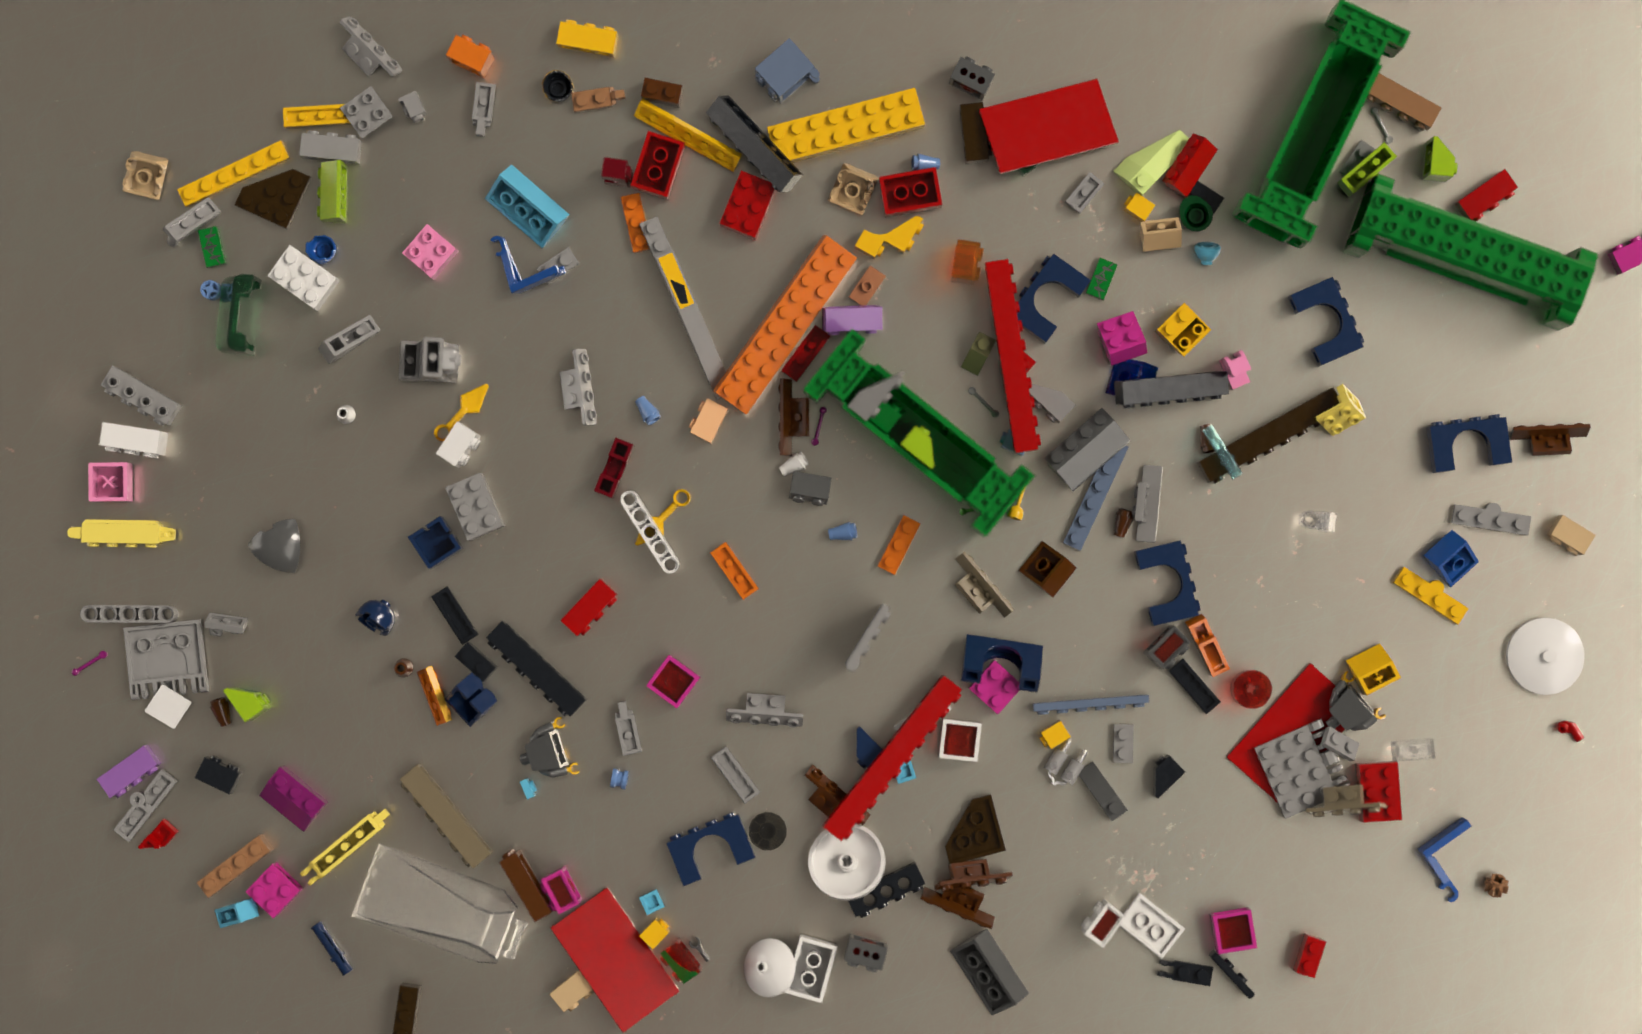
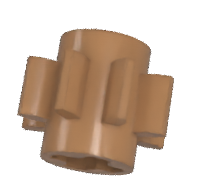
M1492 874L1491 878L1486 877L1485 891H1488V894L1492 897L1501 898L1502 893H1508L1509 881L1501 874Z

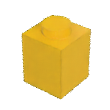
M1137 192L1134 196L1130 195L1124 203L1127 206L1124 211L1140 222L1145 221L1155 207V204Z
M1058 720L1040 732L1042 736L1039 739L1044 747L1049 746L1050 749H1053L1069 739L1070 735L1062 722Z
M655 918L639 937L654 949L670 932L668 929L669 925L662 918L660 920Z

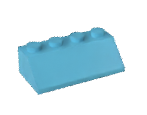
M513 165L499 174L485 197L491 205L541 248L550 241L570 215Z

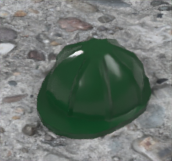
M1192 195L1182 200L1179 210L1182 224L1187 229L1199 232L1210 226L1213 220V212L1206 201Z

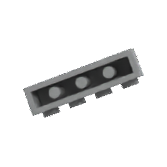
M113 365L101 383V386L105 388L104 392L113 397L118 395L122 398L121 402L130 407L132 404L138 407L137 411L145 416L150 414L155 417L153 421L161 426H164V424L171 425L182 405Z

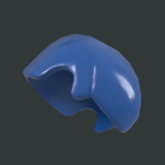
M326 235L314 236L310 242L306 243L305 249L309 258L318 264L331 261L337 251L336 244L332 238Z

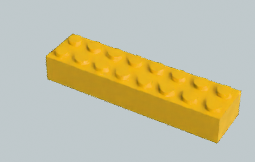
M911 88L768 126L767 132L769 139L792 163L919 130L925 127V122L916 89Z

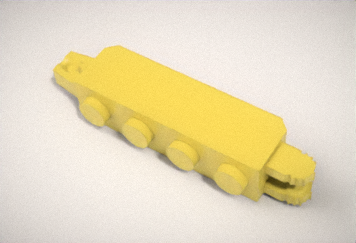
M86 519L82 522V527H70L66 532L68 537L81 539V542L87 543L88 547H99V543H107L106 547H118V543H126V547H137L138 544H145L146 548H157V544L176 540V529L163 527L160 521Z
M384 809L378 815L375 811L367 815L309 863L310 865L300 875L302 877L306 876L314 869L317 875L309 880L307 883L309 886L320 878L325 877L381 831L386 825L383 821L391 814L387 809Z

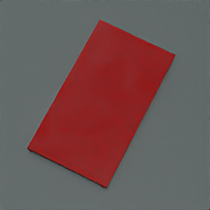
M1098 79L979 109V114L981 115L1000 174L1119 143Z
M1311 663L1227 756L1229 761L1243 771L1272 797L1275 802L1277 800L1254 747L1313 721L1322 719L1324 727L1311 732V734L1328 727L1325 721L1333 716L1329 711V699L1336 685ZM1341 724L1335 728L1340 733L1345 730ZM1323 736L1314 739L1316 745L1321 744ZM1323 748L1319 750V752L1322 753L1326 751L1327 748Z
M608 888L603 889L550 928L622 1033L626 1032L630 1027L679 992L645 941L639 937L640 934Z

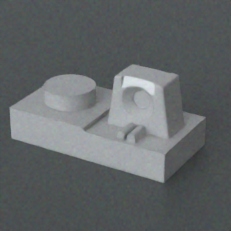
M209 613L205 621V628H209L210 635L219 637L222 636L223 630L232 634H243L248 618Z

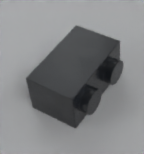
M467 642L454 656L473 674L479 677L482 682H486L498 668L471 642Z
M215 755L204 757L195 779L229 795L233 794L243 772L239 771V767L229 763L226 765L222 763V759Z

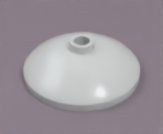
M768 938L756 942L748 951L744 961V976L748 986L760 996L775 997L785 992L791 985L795 975V960L790 948L777 939Z

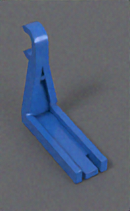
M494 236L490 240L493 242L499 240L502 250L497 252L495 256H501L511 293L521 294L566 273L564 266L558 267L554 265L522 280L506 239L502 236Z
M1463 817L1418 848L1420 854L1441 881L1438 888L1444 889L1449 886L1452 890L1453 895L1448 897L1449 902L1456 901L1459 893L1432 854L1471 827L1468 820Z

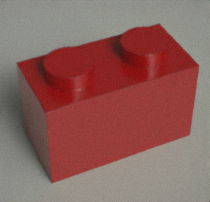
M1304 933L1293 970L1296 973L1315 979L1326 941Z

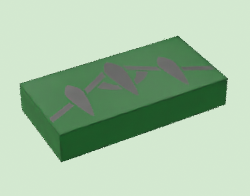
M214 226L198 230L206 268L226 264L218 227Z
M1099 258L1086 294L1104 300L1118 264Z

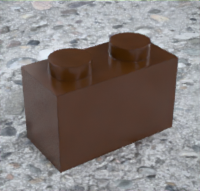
M644 78L641 98L649 102L679 108L683 86Z

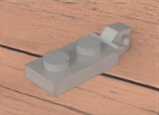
M476 82L472 121L473 125L477 126V136L485 137L486 127H490L492 123L496 84Z
M626 701L618 702L619 712L615 713V721L622 754L625 756L642 752L633 711L627 709Z

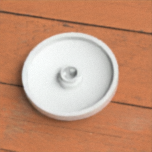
M1537 618L1522 624L1511 636L1506 649L1507 667L1513 679L1524 689L1536 694H1556L1569 688L1579 677L1584 665V648L1577 633L1566 623L1553 618Z
M857 824L851 829L853 831L851 836L847 840L843 839L842 842L828 830L823 831L816 838L810 849L808 867L812 880L824 894L834 899L848 901L866 896L876 888L885 871V852L879 839L869 829Z

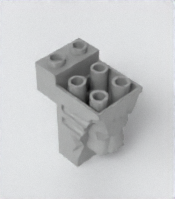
M424 337L421 341L401 340L399 381L457 383L458 366L461 365L459 345L445 342L443 338Z

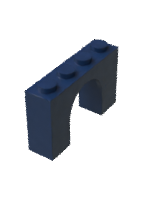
M1055 254L1051 257L1047 255L1041 264L1043 266L1041 272L1036 271L1030 279L1033 283L1029 288L1025 286L1019 294L1021 299L1019 301L1020 312L1017 313L1018 320L1022 321L1023 329L1044 344L1051 337L1057 326L1036 310L1034 305L1036 290L1044 284L1056 283L1063 286L1076 297H1079L1091 281Z
M1333 277L1288 296L1295 314L1317 305H1323L1334 310L1339 318L1340 325L1337 335L1332 340L1311 349L1318 367L1364 347L1362 344L1364 343L1363 336L1360 332L1357 333L1355 328L1357 325L1355 318L1347 310L1349 308L1348 302L1345 297L1342 298L1339 292L1341 290L1340 284Z
M1500 414L1488 415L1489 419L1481 420L1480 416L1469 418V422H1462V419L1450 420L1451 424L1443 425V421L1431 423L1432 426L1427 427L1426 431L1432 473L1455 470L1453 442L1457 435L1465 430L1474 431L1484 439L1489 466L1512 463L1506 417H1500Z
M1180 540L1134 551L1138 570L1165 565L1174 569L1180 578V590L1173 600L1147 607L1151 625L1156 626L1198 616V611H1201L1199 601L1195 600L1194 597L1196 587L1194 581H1190L1189 574L1192 571L1190 563H1186L1184 555H1187L1185 544H1181Z
M967 634L961 681L980 684L983 664L993 658H1003L1014 663L1019 670L1018 690L1038 693L1041 680L1043 646Z
M734 812L728 813L723 816V820L718 822L716 819L705 823L706 827L701 829L698 826L687 830L688 834L683 836L678 833L669 837L670 841L667 842V846L683 886L702 879L694 858V847L704 836L718 835L724 838L730 845L737 865L756 857L739 813L736 815Z

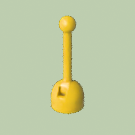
M1025 489L1019 495L1016 506H1012L1009 509L1007 517L1022 521L1023 510L1020 504Z

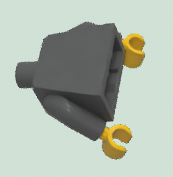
M1346 671L1332 690L1329 699V711L1333 716L1325 722L1328 727L1334 729L1341 724L1346 731L1349 729L1353 731L1366 730L1376 723L1377 720L1384 719L1386 715L1378 716V711L1382 708L1372 709L1351 684L1348 685L1354 681L1355 677L1353 676L1348 680L1346 674L1349 671Z
M557 717L554 723H547L535 730L530 737V743L525 745L527 753L520 755L522 765L530 764L533 771H539L542 775L552 778L567 775L569 772L574 775L579 773V771H571V767L578 765V763L572 762L568 764L558 730L554 731L555 728L562 729L565 727V724L562 726L556 724L557 720L562 719V717Z

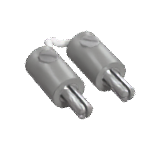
M1068 739L1063 743L1060 750L1057 748L1054 750L1044 766L1045 769L1049 770L1048 776L1052 780L1051 784L1055 786L1057 784L1065 785L1067 782L1073 785L1084 768V765L1081 763L1088 754L1087 751L1084 753L1085 750H1082L1076 760L1072 758L1060 777L1065 781H1056L1054 783L1051 772L1057 775L1068 757L1065 754L1071 745V741Z

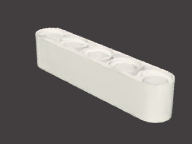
M628 490L624 492L620 498L621 504L659 565L666 573L672 574L676 572L680 562L642 500L635 491ZM627 494H632L635 498L634 503L631 505L625 502ZM638 510L645 513V518L642 521L635 518V512ZM646 527H653L655 529L653 537H648L645 534ZM657 543L665 545L664 553H658L655 550ZM668 559H672L676 563V567L672 570L668 569L665 565Z

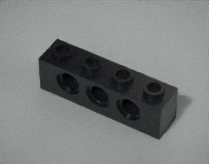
M914 861L882 877L876 888L869 893L875 898L872 904H866L863 901L864 897L848 900L855 917L860 916V918L871 914L870 910L876 907L880 910L888 906V902L893 899L899 901L905 898V894L910 891L915 893L922 890V885L925 884V881ZM901 878H907L909 885L902 888L898 885V881ZM889 886L892 889L891 894L888 896L882 895V887Z

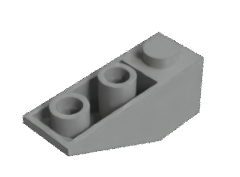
M902 371L864 387L848 407L865 421L870 417L874 419L881 410L878 408L882 402L886 404L891 398L892 394L890 391L893 388L898 389L904 381L902 376L905 372Z
M1032 384V388L1029 389L1030 396L1034 397L1035 406L1038 409L1043 408L1047 412L1046 416L1053 423L1055 421L1059 423L1075 407V404L1060 391Z

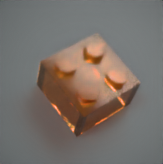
M957 240L950 282L973 285L975 280L978 281L981 267H977V265L982 260L984 249L980 248L981 243Z

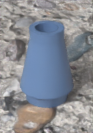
M922 154L912 156V171L933 167L939 170L940 158Z
M641 396L635 401L644 423L646 422L648 425H651L660 419V411L645 396Z
M847 522L828 529L830 540H853V538L858 537L855 523Z

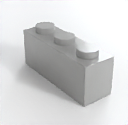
M308 130L307 133H302L299 156L303 159L341 160L344 163L360 164L362 141L357 139L355 135L346 134L345 137H338V134L327 132L326 135H319L318 131Z

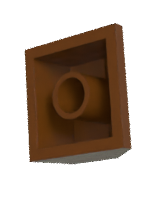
M1042 541L1018 571L1044 592L1054 597L1077 567L1065 556Z

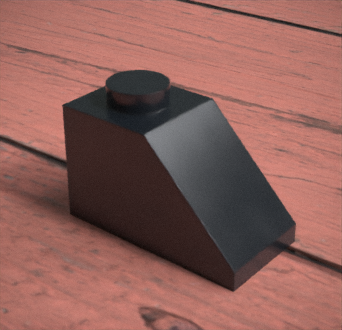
M1168 754L1160 756L1155 761L1153 795L1157 799L1185 773Z

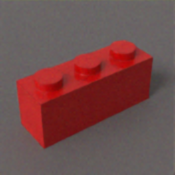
M1193 133L1171 168L1167 171L1162 182L1175 193L1187 197L1218 149L1205 137Z
M1504 169L1454 205L1464 218L1476 222L1484 217V211L1489 209L1491 212L1500 205L1498 201L1503 198L1508 200L1515 195L1514 190L1518 186L1506 169Z
M599 579L560 621L576 636L580 634L584 636L591 629L589 625L592 621L595 620L597 622L604 615L602 611L607 606L610 608L617 601L615 597L618 594L602 579Z

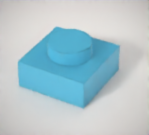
M911 760L908 764L904 763L900 767L901 773L896 778L898 784L916 779Z
M529 778L520 781L527 799L536 796L535 791H537L533 780L530 781Z
M657 889L639 897L647 915L665 907Z

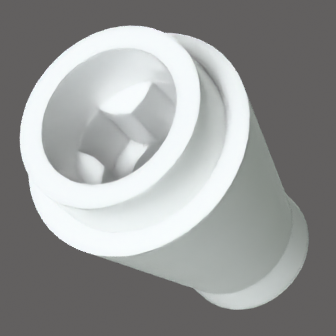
M343 405L337 410V418L341 423L349 424L354 421L356 412L352 406ZM346 410V416L342 417L341 414Z
M799 452L794 453L779 469L784 476H787L794 471L798 472L806 469L809 463L804 454Z

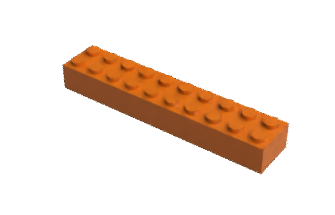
M823 235L716 385L713 392L747 415L854 264L857 257L827 235Z

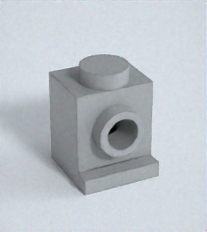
M416 91L398 98L401 105L405 104L402 107L406 117L412 119L413 123L420 122L424 119L423 116L427 115Z

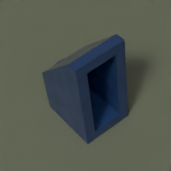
M859 726L856 735V756L859 758L857 763L865 770L882 751V748Z

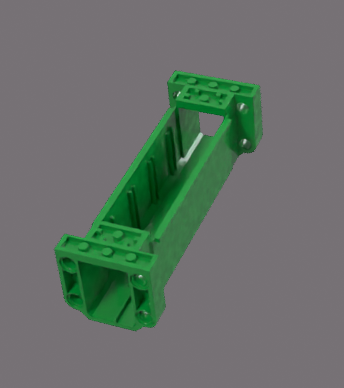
M1339 0L1335 4L1324 24L1325 27L1335 32L1336 36L1333 42H1330L1259 189V196L1256 197L1247 192L1239 200L1232 214L1234 218L1242 221L1247 226L1280 242L1300 249L1311 241L1318 227L1304 220L1303 217L1312 201L1317 202L1380 72L1382 67L1379 64L1381 56L1394 58L1404 48L1411 34L1410 31L1345 0Z
M1377 174L1368 181L1343 253L1360 258L1369 252L1371 246L1386 251L1385 255L1523 306H1527V303L1547 309L1542 325L1549 328L1561 330L1574 323L1592 280L1598 253L1580 247L1564 256L1558 251L1415 199H1407L1392 193L1395 179Z
M851 329L805 386L803 393L816 404L826 393H829L841 403L845 411L957 501L967 504L977 512L979 516L970 528L983 538L986 537L1035 475L1023 465H1020L1011 476L1007 475L997 467V464L994 462L995 457L903 383L898 389L893 388L890 391L892 394L891 399L901 402L905 406L903 409L906 410L896 425L886 433L870 419L865 421L848 406L864 387L892 375L878 363L874 366L858 355L865 345L866 339ZM915 426L918 428L923 426L931 433L929 437L932 439L934 467L932 469L901 445Z

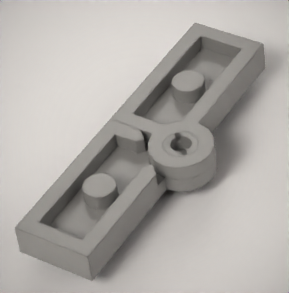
M1489 503L1485 506V509L1454 504L1451 523L1529 535L1531 516L1501 512V508L1497 503Z
M161 769L144 793L135 792L130 796L132 807L115 827L114 831L130 842L178 781Z

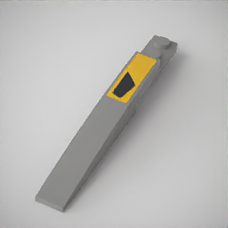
M656 216L639 225L713 391L726 372L675 253L671 249ZM713 392L716 400L721 399L720 396Z

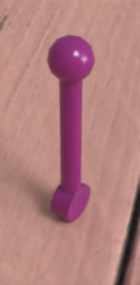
M826 407L819 409L820 417L815 437L811 441L814 446L819 444L818 437L824 414L827 412Z
M101 651L94 659L78 669L74 668L71 671L72 675L77 676L80 671L101 658H106L107 652Z

